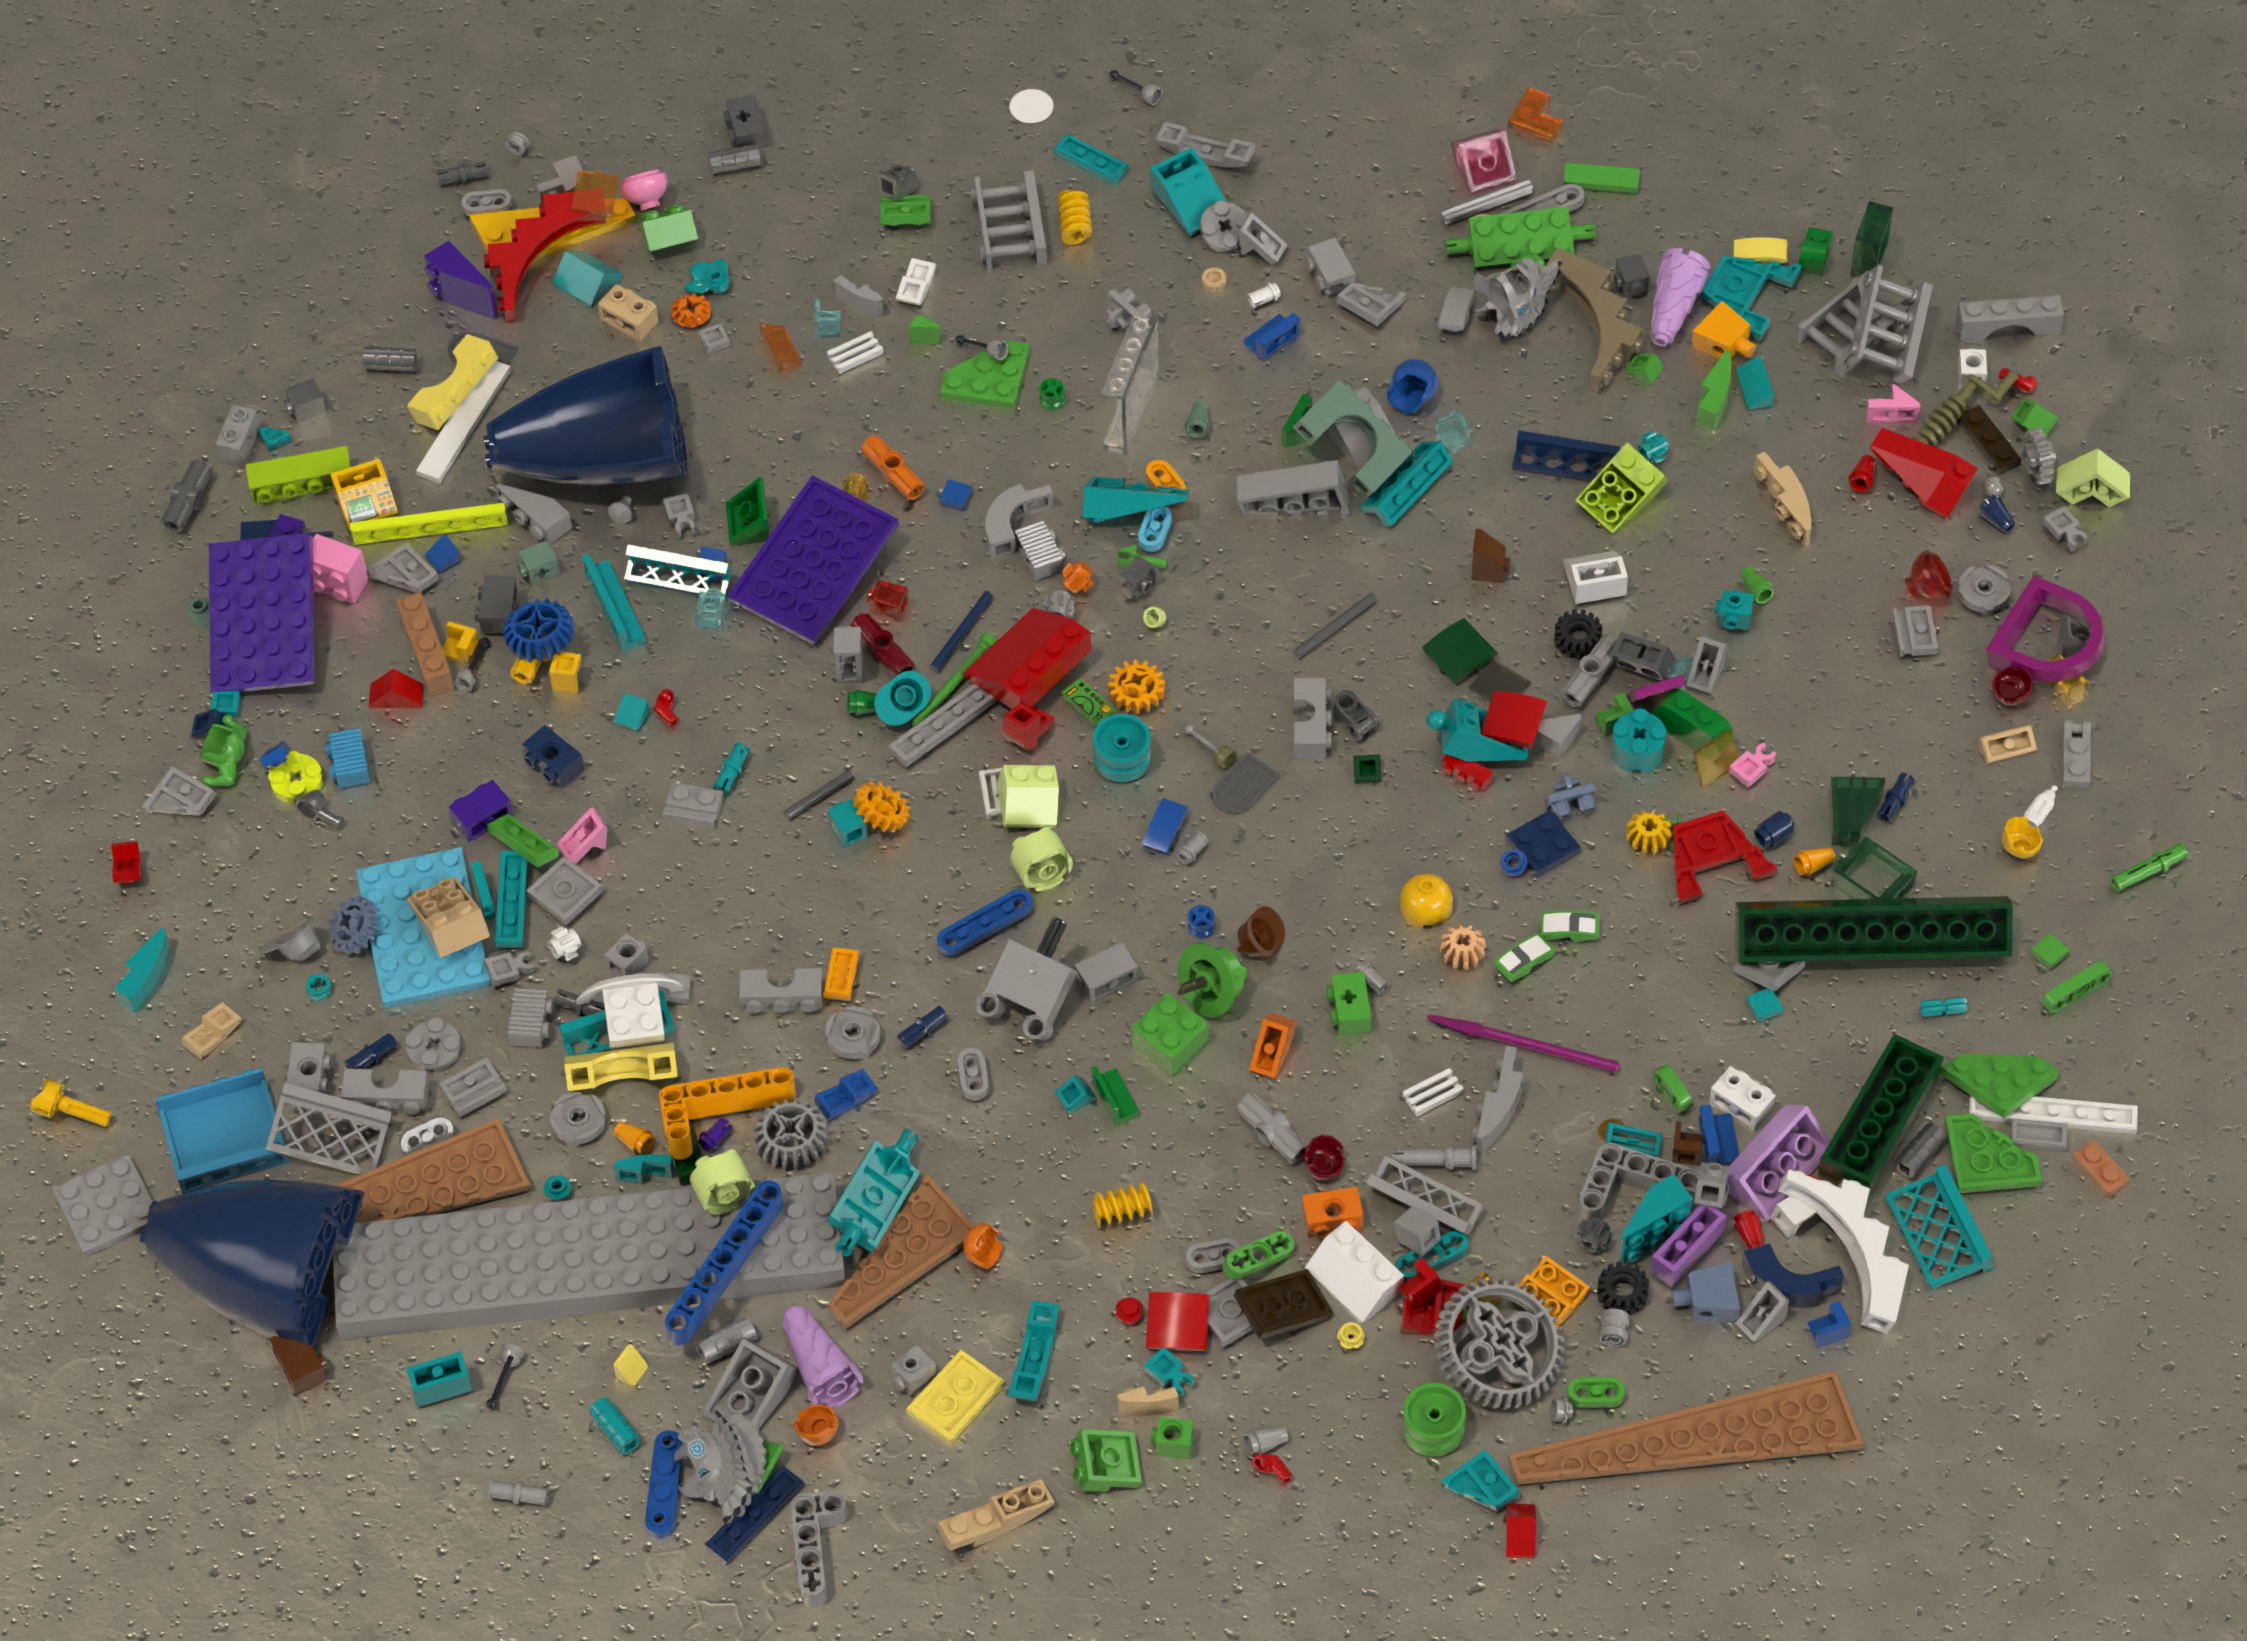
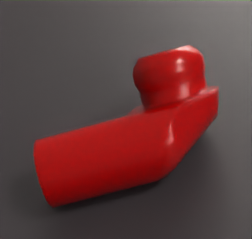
M2007 368L2001 369L1999 379L2003 380L2011 370ZM2016 373L2018 379L2012 386L2024 393L2033 392L2034 388L2038 385L2036 378L2033 376L2024 377Z
M1258 1454L1252 1458L1251 1465L1257 1472L1274 1474L1282 1485L1292 1480L1293 1475L1277 1455Z

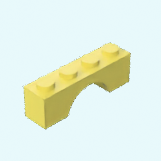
M468 334L452 351L457 360V365L452 375L436 386L421 388L407 405L416 423L436 430L441 428L498 360V356L489 341Z
M674 1042L564 1057L568 1091L596 1088L603 1083L625 1078L657 1080L678 1077Z

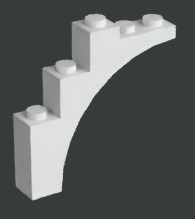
M1788 1170L1780 1181L1778 1191L1797 1199L1816 1211L1833 1228L1845 1244L1855 1264L1861 1284L1862 1312L1860 1325L1887 1334L1896 1323L1909 1264L1901 1262L1896 1257L1883 1255L1889 1226L1882 1224L1876 1219L1863 1217L1870 1188L1862 1186L1857 1181L1845 1179L1836 1187L1828 1181L1811 1178L1801 1171Z

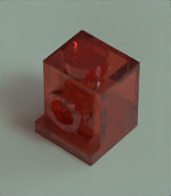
M878 579L875 588H871L867 596L870 612L895 618L896 622H900L909 603L908 587Z

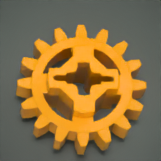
M1136 659L1133 661V665H1129L1126 661L1123 662V669L1115 667V674H1110L1108 692L1110 693V700L1116 701L1117 708L1124 705L1126 706V712L1134 708L1136 713L1139 714L1140 708H1144L1149 712L1151 704L1156 707L1159 705V699L1164 698L1165 681L1163 680V673H1157L1156 665L1149 668L1148 661L1138 665Z
M869 781L867 785L862 784L853 798L855 800L853 807L858 808L857 815H863V822L865 823L870 821L872 828L881 827L882 832H885L887 828L891 832H895L896 829L901 830L910 817L908 813L910 807L905 805L907 799L900 798L899 791H891L892 787L890 785L885 788L881 782H878L875 786L872 781Z

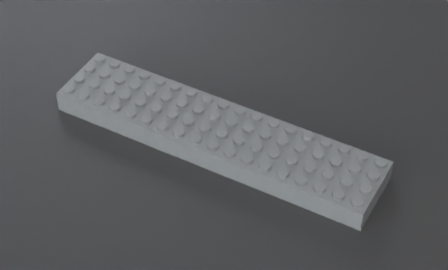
M834 1172L753 1181L755 1189L761 1182L766 1180L778 1183L781 1187L783 1207L720 1299L842 1286L845 1283L843 1256L841 1255L842 1248L839 1253L835 1250V1245L841 1238V1232L826 1221L837 1203ZM693 1187L355 1223L348 1245L336 1243L333 1252L335 1314L340 1340L673 1305L747 1200L744 1197L738 1202L740 1207L733 1211L714 1215L709 1210L705 1211ZM770 1196V1197H766L765 1199H766V1200H771V1199H773V1198H775V1197ZM752 1218L750 1221H757L760 1218ZM738 1239V1240H736V1241H734V1242H736V1243H741V1242H743L744 1240H743V1239ZM722 1261L719 1264H727L730 1261ZM708 1282V1283H706V1284H704V1285H705V1286H711V1285H713L714 1283H713V1282Z

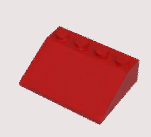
M1032 608L963 672V676L1011 709L1019 703L1031 708L1092 651L1090 631L1071 618Z

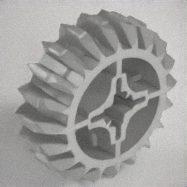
M797 1097L793 1103H789L785 1098L781 1105L774 1101L773 1109L765 1107L764 1115H758V1123L754 1126V1143H756L759 1154H763V1159L766 1162L772 1160L774 1167L782 1163V1167L785 1170L788 1165L792 1164L796 1170L799 1163L808 1166L809 1158L817 1161L818 1153L824 1152V1144L828 1142V1125L825 1122L823 1113L819 1114V1109L816 1106L810 1108L808 1101L800 1104ZM810 1127L813 1132L807 1140L804 1135L806 1134V1129ZM776 1128L778 1132L775 1134L776 1138L771 1140L769 1135Z

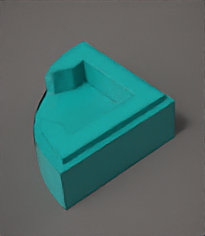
M270 427L257 429L258 435L269 452L292 442L291 435L283 429H271Z

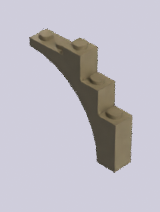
M1557 248L1546 266L1557 259L1562 261L1559 267L1561 274L1555 279L1554 286L1563 290L1581 306L1595 328L1599 342V354L1590 373L1589 390L1598 393L1603 385H1608L1613 369L1615 367L1618 368L1623 359L1630 362L1635 353L1639 354L1644 345V340H1642L1643 328L1626 322L1629 313L1626 310L1627 299L1610 292L1613 286V282L1610 281L1611 270Z

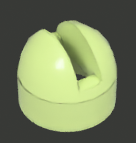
M1149 607L1143 615L1144 623L1150 628L1163 626L1167 619L1165 611L1159 607Z

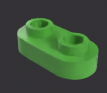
M1578 1377L1569 1383L1567 1397L1572 1405L1579 1408L1616 1407L1624 1399L1625 1387L1622 1381L1615 1377ZM1608 1392H1611V1393H1613L1615 1396H1613V1397H1608V1396H1606L1605 1394L1608 1393ZM1578 1393H1584V1394H1586V1396H1585V1397H1579V1396H1577V1394H1578Z

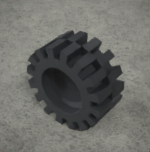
M1573 609L1571 615L1567 611L1564 613V618L1562 616L1558 618V622L1555 624L1554 641L1556 648H1560L1559 652L1562 655L1567 652V658L1571 659V656L1575 655V660H1580V655H1583V657L1589 655L1602 637V624H1599V618H1594L1592 612L1585 615L1586 610L1581 609V613H1577V609ZM1572 630H1582L1588 634V637L1575 639L1570 637L1568 633Z
M1617 1261L1616 1267L1611 1263L1608 1265L1607 1270L1604 1268L1601 1271V1276L1598 1279L1597 1295L1599 1303L1603 1302L1602 1307L1605 1310L1609 1307L1610 1309H1620L1628 1311L1630 1316L1634 1314L1635 1309L1639 1312L1642 1309V1305L1645 1306L1648 1297L1649 1280L1646 1278L1644 1270L1639 1272L1640 1266L1636 1264L1634 1268H1631V1262L1626 1261V1266H1622V1262ZM1617 1282H1627L1633 1286L1634 1291L1630 1295L1622 1296L1613 1292L1612 1286Z

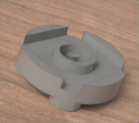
M1225 201L1216 202L1203 213L1200 221V230L1204 243L1217 252L1239 249L1241 245L1238 231L1248 215L1235 204L1226 203ZM1228 223L1232 230L1222 232L1220 231L1221 226L1219 224Z
M1985 565L1984 568L1973 566L1965 570L1961 575L1958 585V599L1969 609L1980 612L1984 616H1990L1995 611L2002 609L2009 601L2011 594L2009 578L2001 569L1992 565ZM1988 586L1989 592H1982L1978 587L1984 588Z
M856 1006L847 1007L845 1011L839 1014L837 1012L829 1018L825 1029L829 1050L847 1059H867L878 1046L881 1037L880 1025L874 1018V1015L869 1010ZM857 1029L859 1035L850 1037L846 1032Z
M432 1018L417 1025L405 1038L408 1059L419 1070L434 1069V1072H441L453 1066L459 1058V1051L461 1049L460 1036L452 1025L443 1022L441 1018ZM430 1043H438L439 1048L437 1050L434 1048L427 1049Z
M574 1091L561 1096L554 1103V1109L550 1113L551 1127L554 1134L560 1140L565 1141L568 1146L575 1147L579 1144L588 1143L604 1132L606 1127L605 1110L602 1102L592 1094L590 1096L583 1095L581 1092ZM574 1114L585 1116L580 1122L573 1121Z

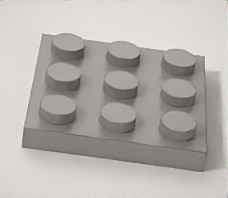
M129 1154L52 1188L53 1194L85 1258L141 1233L142 1229L147 1225L149 1207L152 1200Z

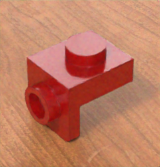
M138 842L113 843L111 845L113 882L131 883L135 880H141L142 861Z

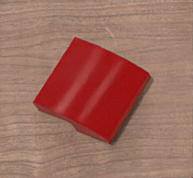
M1494 691L1481 729V735L1504 744L1509 742L1531 750L1547 700L1519 693Z
M1440 1279L1442 1291L1416 1309L1404 1297L1400 1332L1434 1337V1333L1439 1330L1435 1327V1324L1438 1320H1441L1438 1314L1441 1310H1445L1443 1305L1447 1301H1451L1450 1297L1454 1293H1458V1290L1465 1286V1284ZM1463 1309L1456 1318L1453 1332L1461 1326Z
M1149 1292L1146 1348L1149 1350H1161L1164 1347L1167 1350L1176 1349L1180 1352L1207 1351L1210 1295L1184 1292Z

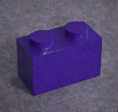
M494 780L479 785L473 792L463 798L456 799L448 806L451 822L468 842L487 832V824L506 814L513 816L510 799Z

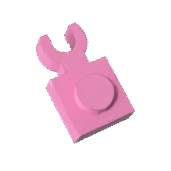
M1761 743L1757 746L1754 755L1746 751L1729 766L1728 772L1748 788L1766 773V765H1770L1775 761L1776 752L1773 751L1770 755L1762 754L1766 749V744Z

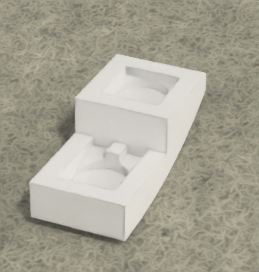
M912 258L906 276L902 277L896 300L920 306L933 280L937 268L936 264Z

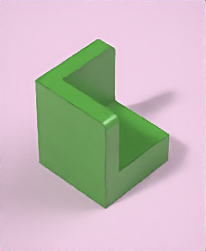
M2025 396L2011 418L2029 430L2041 428L2042 432L2047 436L2059 417Z
M1624 692L1614 695L1613 708L1595 714V720L1604 737L1613 734V727L1620 717L1634 712Z

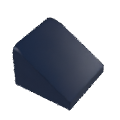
M217 709L195 715L191 737L193 739H206L213 724L226 727L222 722L224 715Z

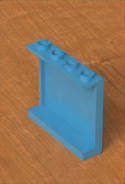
M262 1068L250 1069L232 1077H222L208 1084L194 1085L187 1090L167 1093L155 1099L182 1194L290 1163L288 1155L266 1149L275 1110ZM281 1132L277 1133L273 1143L285 1146Z

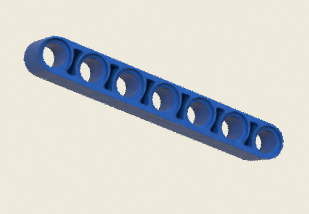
M766 1180L757 1186L665 1318L666 1333L669 1342L673 1345H685L692 1339L782 1210V1193L778 1183ZM770 1196L775 1197V1198H773V1199H771V1200H766V1199H765L766 1197H770ZM752 1218H760L757 1221H750ZM738 1239H743V1240H744V1241L741 1242V1243H736V1242H734V1241H736V1240H738ZM722 1261H730L727 1264H719ZM708 1282H713V1283H714V1284L711 1285V1286H705V1285H704V1284H706V1283H708ZM692 1304H699V1306L695 1308L689 1307ZM676 1326H684L680 1330L673 1329Z

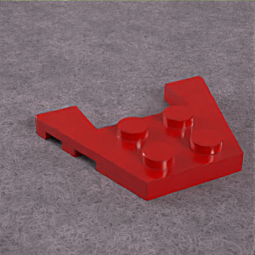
M1723 810L1673 826L1676 890L1679 905L1702 897L1701 888L1694 873L1744 859L1753 881L1777 874L1775 864L1769 862L1762 855L1763 852L1757 846H1753L1745 837V833Z

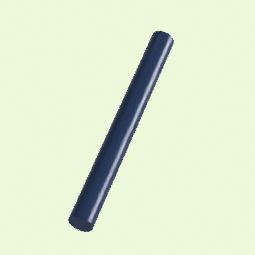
M985 591L930 664L929 667L932 671L938 672L992 600L993 595L989 591Z

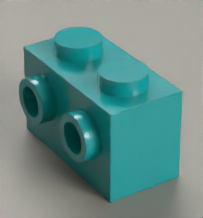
M461 1351L406 1368L417 1407L472 1391Z

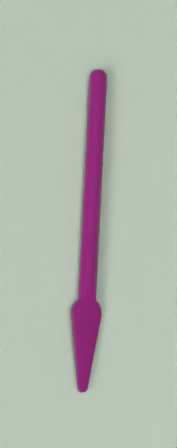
M1430 1014L1427 1016V1019L1472 1036H1482L1613 1072L1620 1070V1063L1614 1060L1482 1026L1477 1022Z

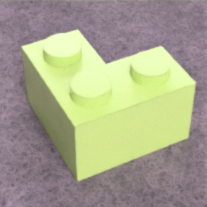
M2097 448L2056 468V493L2072 505L2093 495L2106 506L2111 507L2130 498V473Z

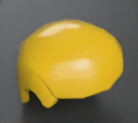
M2012 817L2007 820L2001 835L2004 849L2011 855L2022 859L2030 858L2040 851L2043 839L2039 833V827H2031L2027 817Z

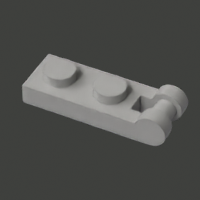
M2064 719L2062 787L2089 789L2091 783V721L2073 723L2072 720ZM2072 733H2080L2081 738L2072 737Z

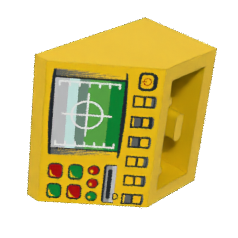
M380 459L330 473L334 492L349 531L350 523L398 516L389 482Z

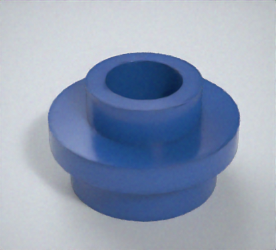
M1517 849L1505 852L1500 861L1502 870L1510 876L1522 874L1528 864L1525 854ZM1513 860L1519 861V864L1516 867L1510 866V863Z

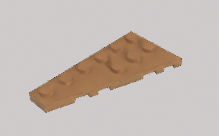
M927 1174L915 1193L913 1192L908 1198V1203L902 1211L893 1218L876 1249L861 1260L858 1264V1269L852 1277L845 1281L829 1302L828 1310L847 1329L961 1249L967 1233L975 1225Z

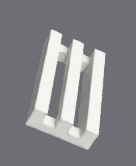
M870 331L827 351V358L836 371L841 374L884 354L883 347L879 346L878 340L874 339V335Z
M1002 768L979 771L986 820L992 819V816L1002 818L996 775H1000ZM986 776H990L995 803V808L993 809L990 808Z
M1448 1068L1403 1091L1402 1097L1414 1115L1418 1117L1463 1094L1464 1088L1458 1084V1079L1456 1076L1453 1077L1451 1069ZM1451 1086L1453 1087V1089H1451V1090H1449V1091H1447V1092H1445V1093H1443V1094H1441V1095H1439V1096H1437V1097H1435V1098H1433V1099H1431V1100H1429V1101H1427V1102H1425V1103H1423V1104H1421V1105H1419V1106H1416V1105H1415V1104H1417V1103H1419V1102H1421V1101H1423V1100H1425V1099H1427V1098L1430 1099V1098H1432V1097L1438 1095L1439 1092H1441V1091H1443V1090H1445V1089H1447V1088H1449V1087H1451Z

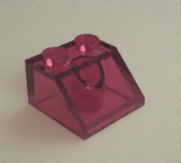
M1495 129L1451 142L1456 167L1469 192L1517 179L1505 130Z

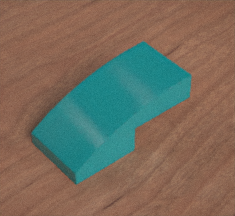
M649 1154L616 1161L613 1166L615 1180L643 1185L645 1175L672 1179L674 1173L672 1155Z

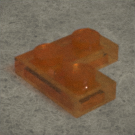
M1528 87L1508 120V128L1553 144L1563 128V120L1544 114L1550 103L1551 95Z

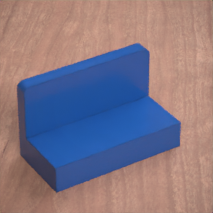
M1292 313L1287 318L1278 314L1243 340V344L1264 361L1300 335V318L1295 313Z
M1701 1105L1698 1122L1706 1163H1718L1722 1166L1731 1165L1739 1156L1732 1115H1713L1711 1105Z

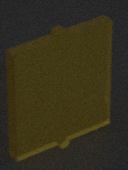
M1730 729L1693 751L1696 765L1694 771L1697 772L1700 786L1703 788L1728 773L1729 766L1738 759V746L1735 744L1733 732Z

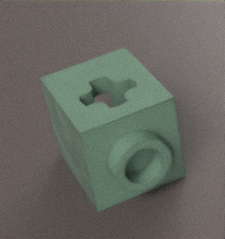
M547 540L518 552L520 562L517 563L518 570L522 578L527 577L531 586L560 574L558 560Z

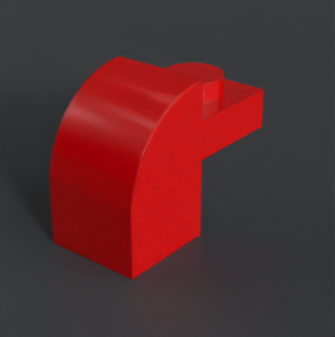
M1019 703L1004 715L1002 733L1005 738L1022 748L1032 750L1037 747L1038 738L1054 725L1055 717L1034 705L1028 708Z

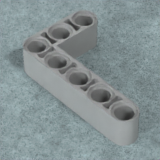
M1614 1143L1603 1144L1597 1151L1580 1195L1579 1218L1581 1220L1585 1219L1588 1222L1593 1217L1602 1219L1616 1182L1648 1192L1651 1186L1664 1180L1658 1178V1176L1669 1177L1672 1174L1678 1178L1683 1186L1687 1184L1694 1186L1692 1188L1685 1187V1189L1693 1197L1692 1206L1698 1207L1700 1204L1694 1203L1700 1171ZM1611 1159L1614 1162H1606L1604 1160ZM1634 1167H1635V1168H1639V1169H1641V1170H1639V1171H1634V1170H1632L1631 1168H1634ZM1596 1182H1603L1605 1185H1598ZM1728 1183L1726 1185V1191L1722 1208L1715 1207L1719 1211L1725 1209L1727 1205L1729 1192ZM1587 1205H1595L1597 1207L1589 1208Z

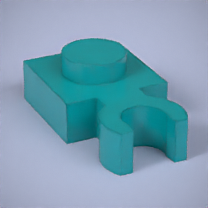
M1164 1347L1144 1364V1371L1163 1387L1171 1383L1180 1397L1184 1395V1389L1180 1386L1181 1383H1188L1191 1387L1195 1385L1191 1374L1181 1373L1184 1370V1364Z

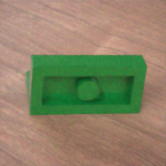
M1097 1066L1091 1067V1084L1113 1126L1115 1127L1139 1117V1110L1117 1068L1100 1074Z

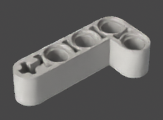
M837 1491L801 1494L796 1496L791 1502L800 1596L802 1603L809 1608L822 1606L827 1598L820 1529L839 1526L847 1518L845 1498ZM832 1506L839 1507V1509L836 1511L827 1510L829 1507ZM802 1510L811 1511L805 1515L799 1514V1512ZM807 1535L813 1536V1538L808 1541L801 1539ZM809 1561L816 1562V1564L811 1567H807L804 1565L806 1562ZM815 1581L816 1591L811 1592L809 1582Z

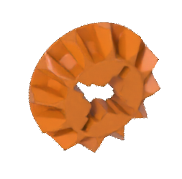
M694 292L692 295L687 296L684 293L682 298H675V303L671 305V315L673 320L683 327H697L704 324L710 318L711 305L704 295L697 296ZM688 305L695 308L694 315L687 309Z

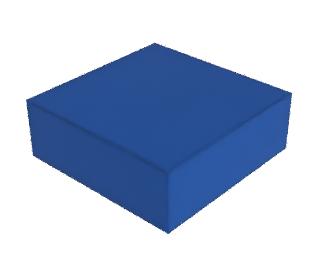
M948 479L939 498V503L964 511L973 491L972 485Z

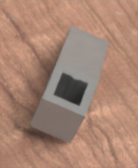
M502 484L496 485L497 502L505 503V509H508L514 515L519 524H525L537 540H547L549 545H551L572 529L570 513L553 498Z

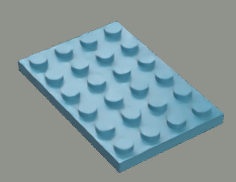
M461 847L356 869L361 897L374 902V906L379 908L376 915L381 917V920L376 922L375 925L379 927V930L373 932L372 935L375 939L374 941L370 940L384 1008L491 986L490 977L484 966L485 954L482 940L440 958L431 946L406 899L419 890L431 888L440 881L453 877L459 880L472 897Z

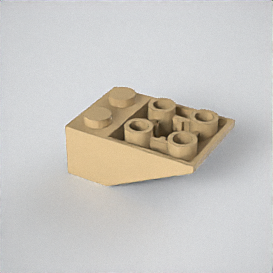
M456 877L444 879L437 885L419 890L414 895L406 898L431 946L440 958L490 937L481 909Z

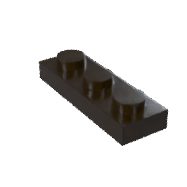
M1980 405L1961 413V417L1957 422L1998 475L2021 465V457Z

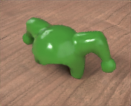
M227 714L222 719L223 724L229 727L219 724L211 726L201 749L199 759L216 766L220 773L219 776L213 778L205 775L202 778V783L206 786H230L236 781V764L241 760L245 751L244 742L247 738V728L234 721L232 715Z

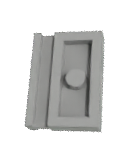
M1931 606L1904 607L1902 610L1892 608V619L1899 656L1904 657V654H1911V656L1938 654V642Z
M672 782L665 802V808L662 812V818L668 821L715 828L724 793L720 790Z
M487 1057L439 1083L440 1090L452 1108L455 1109L459 1118L507 1092L506 1085L501 1081L500 1076Z

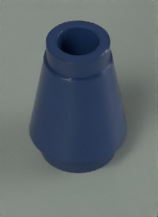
M1995 495L1986 498L1978 507L1981 511L1980 515L2003 533L2010 531L2016 524L2001 498H1997Z

